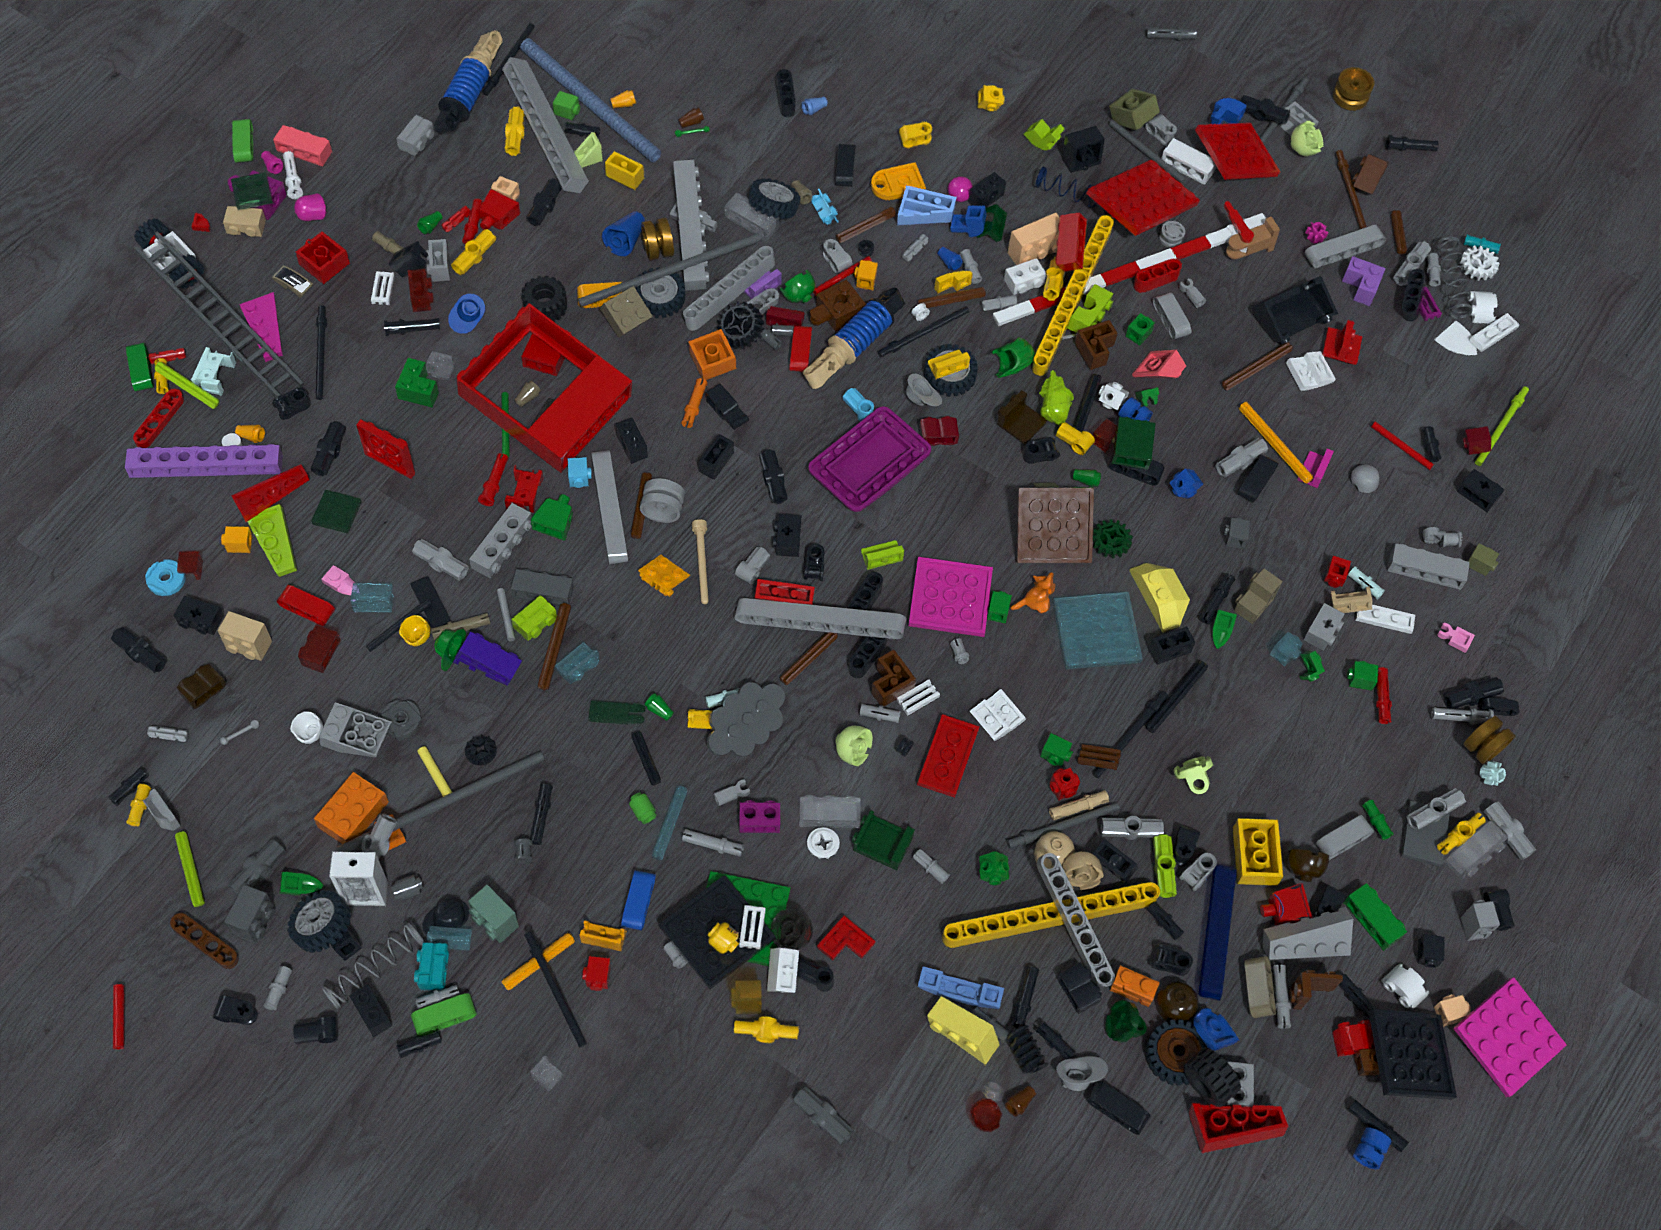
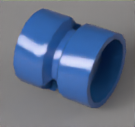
M1133 397L1125 402L1118 413L1119 417H1129L1141 421H1149L1153 415L1150 409L1145 406L1141 407V403Z
M1366 1128L1360 1140L1362 1143L1357 1145L1353 1157L1360 1164L1378 1170L1384 1160L1383 1154L1387 1153L1390 1147L1391 1139L1381 1131Z

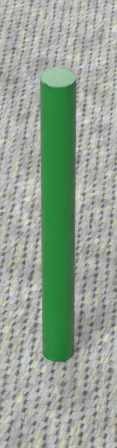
M502 392L501 409L509 414V393ZM502 429V456L505 454L509 457V433Z

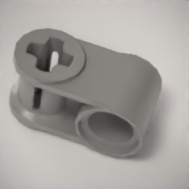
M1162 114L1157 115L1145 124L1147 132L1165 146L1169 145L1177 131L1176 126Z
M828 239L824 242L823 258L836 274L852 266L851 257L836 240Z
M1203 853L1183 872L1179 879L1187 882L1193 888V891L1196 892L1212 874L1217 864L1216 858L1211 853ZM1201 862L1209 863L1210 868H1205Z

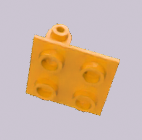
M659 555L638 570L641 580L647 582L651 587L655 586L656 590L659 589V592L669 597L674 593V590H672L674 587L690 577V574L662 555Z

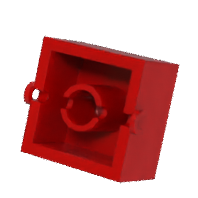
M323 231L314 238L307 239L305 245L296 251L299 265L322 284H325L350 264L347 251Z

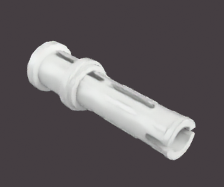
M287 151L283 154L287 174L285 183L288 186L287 195L292 199H297L303 195V190L300 187L301 179L297 176L294 153Z

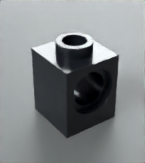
M1423 934L1418 940V964H1424L1428 968L1438 967L1444 961L1445 937Z

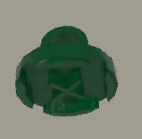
M1120 1000L1111 1007L1110 1010L1112 1012L1110 1016L1107 1015L1105 1024L1109 1038L1119 1043H1124L1132 1037L1137 1038L1146 1033V1023L1139 1016L1138 1008L1134 1003Z

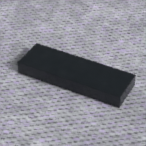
M428 576L410 583L419 604L427 598L432 603L430 607L424 610L432 628L446 625L447 622L451 621Z

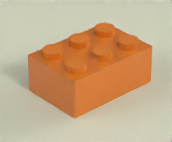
M353 772L315 816L314 820L319 829L341 844H344L361 836L389 802L383 791Z

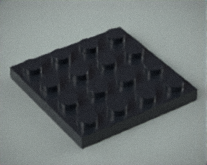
M725 875L658 924L662 932L709 990L776 940V936L764 923L760 950L753 947L750 949L745 946L742 948L738 944L731 953L727 951L721 954L708 943L709 936L707 934L717 923L721 924L723 922L728 923L739 933L736 941L740 943L745 905L750 906ZM748 911L744 941L749 940L752 911ZM757 914L753 942H757L760 917Z
M1382 1009L1370 1010L1369 1017L1383 1095L1447 1100L1457 1098L1441 1015Z

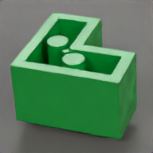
M408 358L395 385L398 399L433 408L439 391L437 382L427 379L428 372L424 361Z

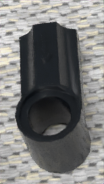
M1506 889L1485 891L1483 900L1494 903L1500 923L1496 930L1505 931L1513 928L1515 924L1509 908L1510 895Z
M800 957L798 960L797 977L815 985L820 991L827 992L831 990L834 986L833 971L829 967H820ZM823 976L830 978L827 982H821L819 979Z
M322 1017L316 1022L294 1024L293 1036L295 1044L317 1041L319 1043L336 1042L338 1040L337 1018Z

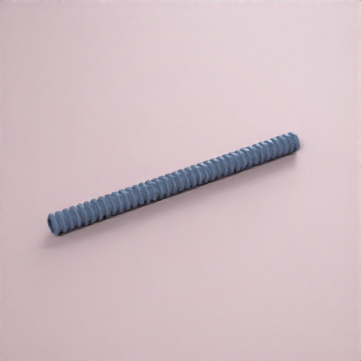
M527 38L522 42L520 46L521 51L548 72L572 95L578 97L579 101L635 147L636 150L642 153L643 156L649 159L650 162L653 163L660 158V149L654 146L653 143H650L646 137L640 134L639 131L611 109L610 106L556 62L532 39Z

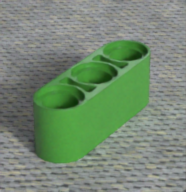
M251 119L233 120L235 163L253 161V127Z
M462 994L419 1009L411 1014L417 1036H423L470 1020L477 1013L471 995Z

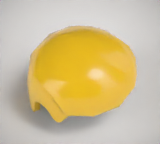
M411 615L402 622L399 634L408 645L415 647L424 644L428 640L431 628L428 622L421 616Z

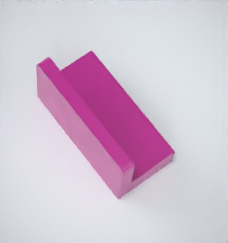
M1327 448L1324 456L1313 451L1309 452L1304 466L1313 475V478L1307 483L1308 485L1318 488L1334 451Z

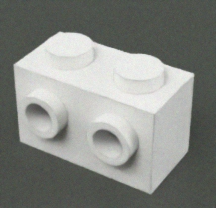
M1036 258L1007 268L1004 281L1012 294L1016 295L1044 285L1046 272Z

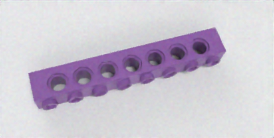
M274 444L259 446L213 445L210 447L175 446L172 448L136 447L134 449H127L125 469L129 478L280 474L282 471L283 454L280 446Z

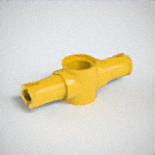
M1475 813L1468 821L1459 822L1448 833L1447 838L1437 845L1438 850L1440 851L1444 848L1441 853L1446 855L1455 846L1464 845L1475 834L1476 829L1486 822L1484 816L1478 819L1482 814Z
M759 1017L754 1022L735 1020L734 1033L753 1035L759 1042L773 1043L775 1039L779 1038L798 1039L799 1026L780 1025V1022H777L775 1018Z

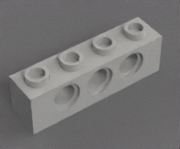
M511 503L470 557L471 568L488 578H491L494 573H498L502 562L510 557L514 546L518 545L522 540L523 534L531 529V512Z

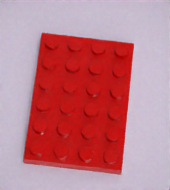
M1152 159L1089 188L1086 193L1135 236L1197 206L1200 202V199L1194 193L1186 189L1182 183L1174 179L1170 173L1162 169Z

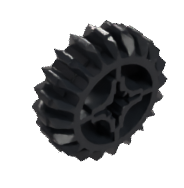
M737 301L736 306L730 304V309L724 308L725 313H720L722 319L717 320L719 324L717 330L722 329L730 347L745 349L746 344L751 347L752 341L757 343L756 338L762 337L760 331H764L762 325L765 324L760 310L754 307L752 303L748 304L745 301L742 304Z

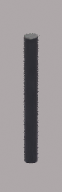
M427 598L365 647L369 652H372L399 631L402 622L411 615H419L432 605L430 600Z

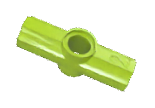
M1168 835L1154 836V872L1160 889L1159 896L1170 898L1177 895L1174 870L1176 862L1173 858L1172 839ZM1161 864L1168 865L1169 869H1164Z

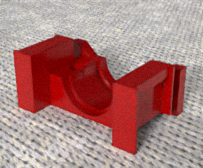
M515 465L514 476L515 481L518 482L514 496L506 495V510L511 503H514L525 510L526 506H529L530 512L534 513L538 486H541L544 479L543 471L539 470L538 473L534 474V470L532 472L517 470Z

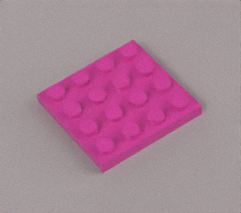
M918 557L908 626L984 637L993 567Z
M1514 977L1509 978L1453 1028L1506 1097H1511L1566 1046L1563 1039Z

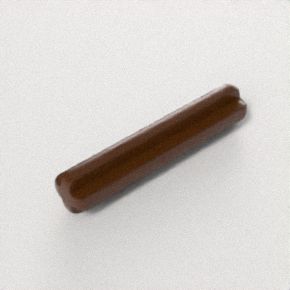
M1393 210L1391 219L1397 253L1405 254L1407 245L1401 211Z

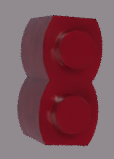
M944 416L940 419L926 417L920 420V436L931 446L939 444L954 445L958 443L959 432L956 418Z

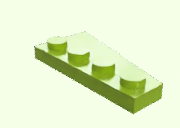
M279 504L267 508L247 521L276 574L281 577L297 571L283 507Z

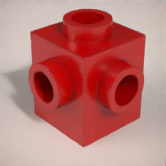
M1071 767L1065 770L1061 768L1053 773L1049 785L1059 801L1074 796L1078 790L1080 780L1078 775L1073 773Z

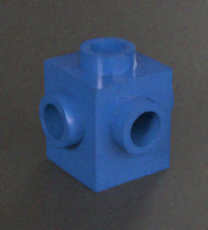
M1186 468L1175 474L1174 479L1169 482L1173 487V493L1177 497L1183 498L1193 497L1203 485L1195 471Z

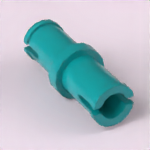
M1468 234L1464 241V245L1476 246L1477 249L1482 246L1483 250L1489 248L1488 252H1495V254H1498L1501 246L1500 243L1488 241L1484 237L1481 239Z

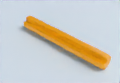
M566 933L543 950L546 962H549L575 942L571 934ZM532 958L503 979V986L507 990H511L537 971L540 967L536 959Z

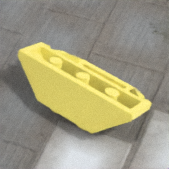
M1149 563L1131 568L1129 571L1162 633L1180 627L1190 599L1175 571L1172 568Z

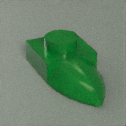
M1218 610L1213 627V641L1217 649L1222 647L1230 638L1237 614Z
M282 872L279 894L297 896L309 894L321 889L323 884L318 879L307 874Z

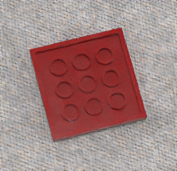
M1251 123L1207 124L1196 127L1195 131L1224 180L1277 177L1280 174L1279 168Z

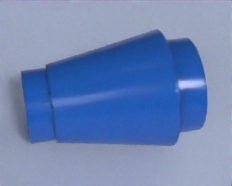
M945 247L940 248L938 251V256H940L949 269L957 270L960 268L963 260L959 254Z

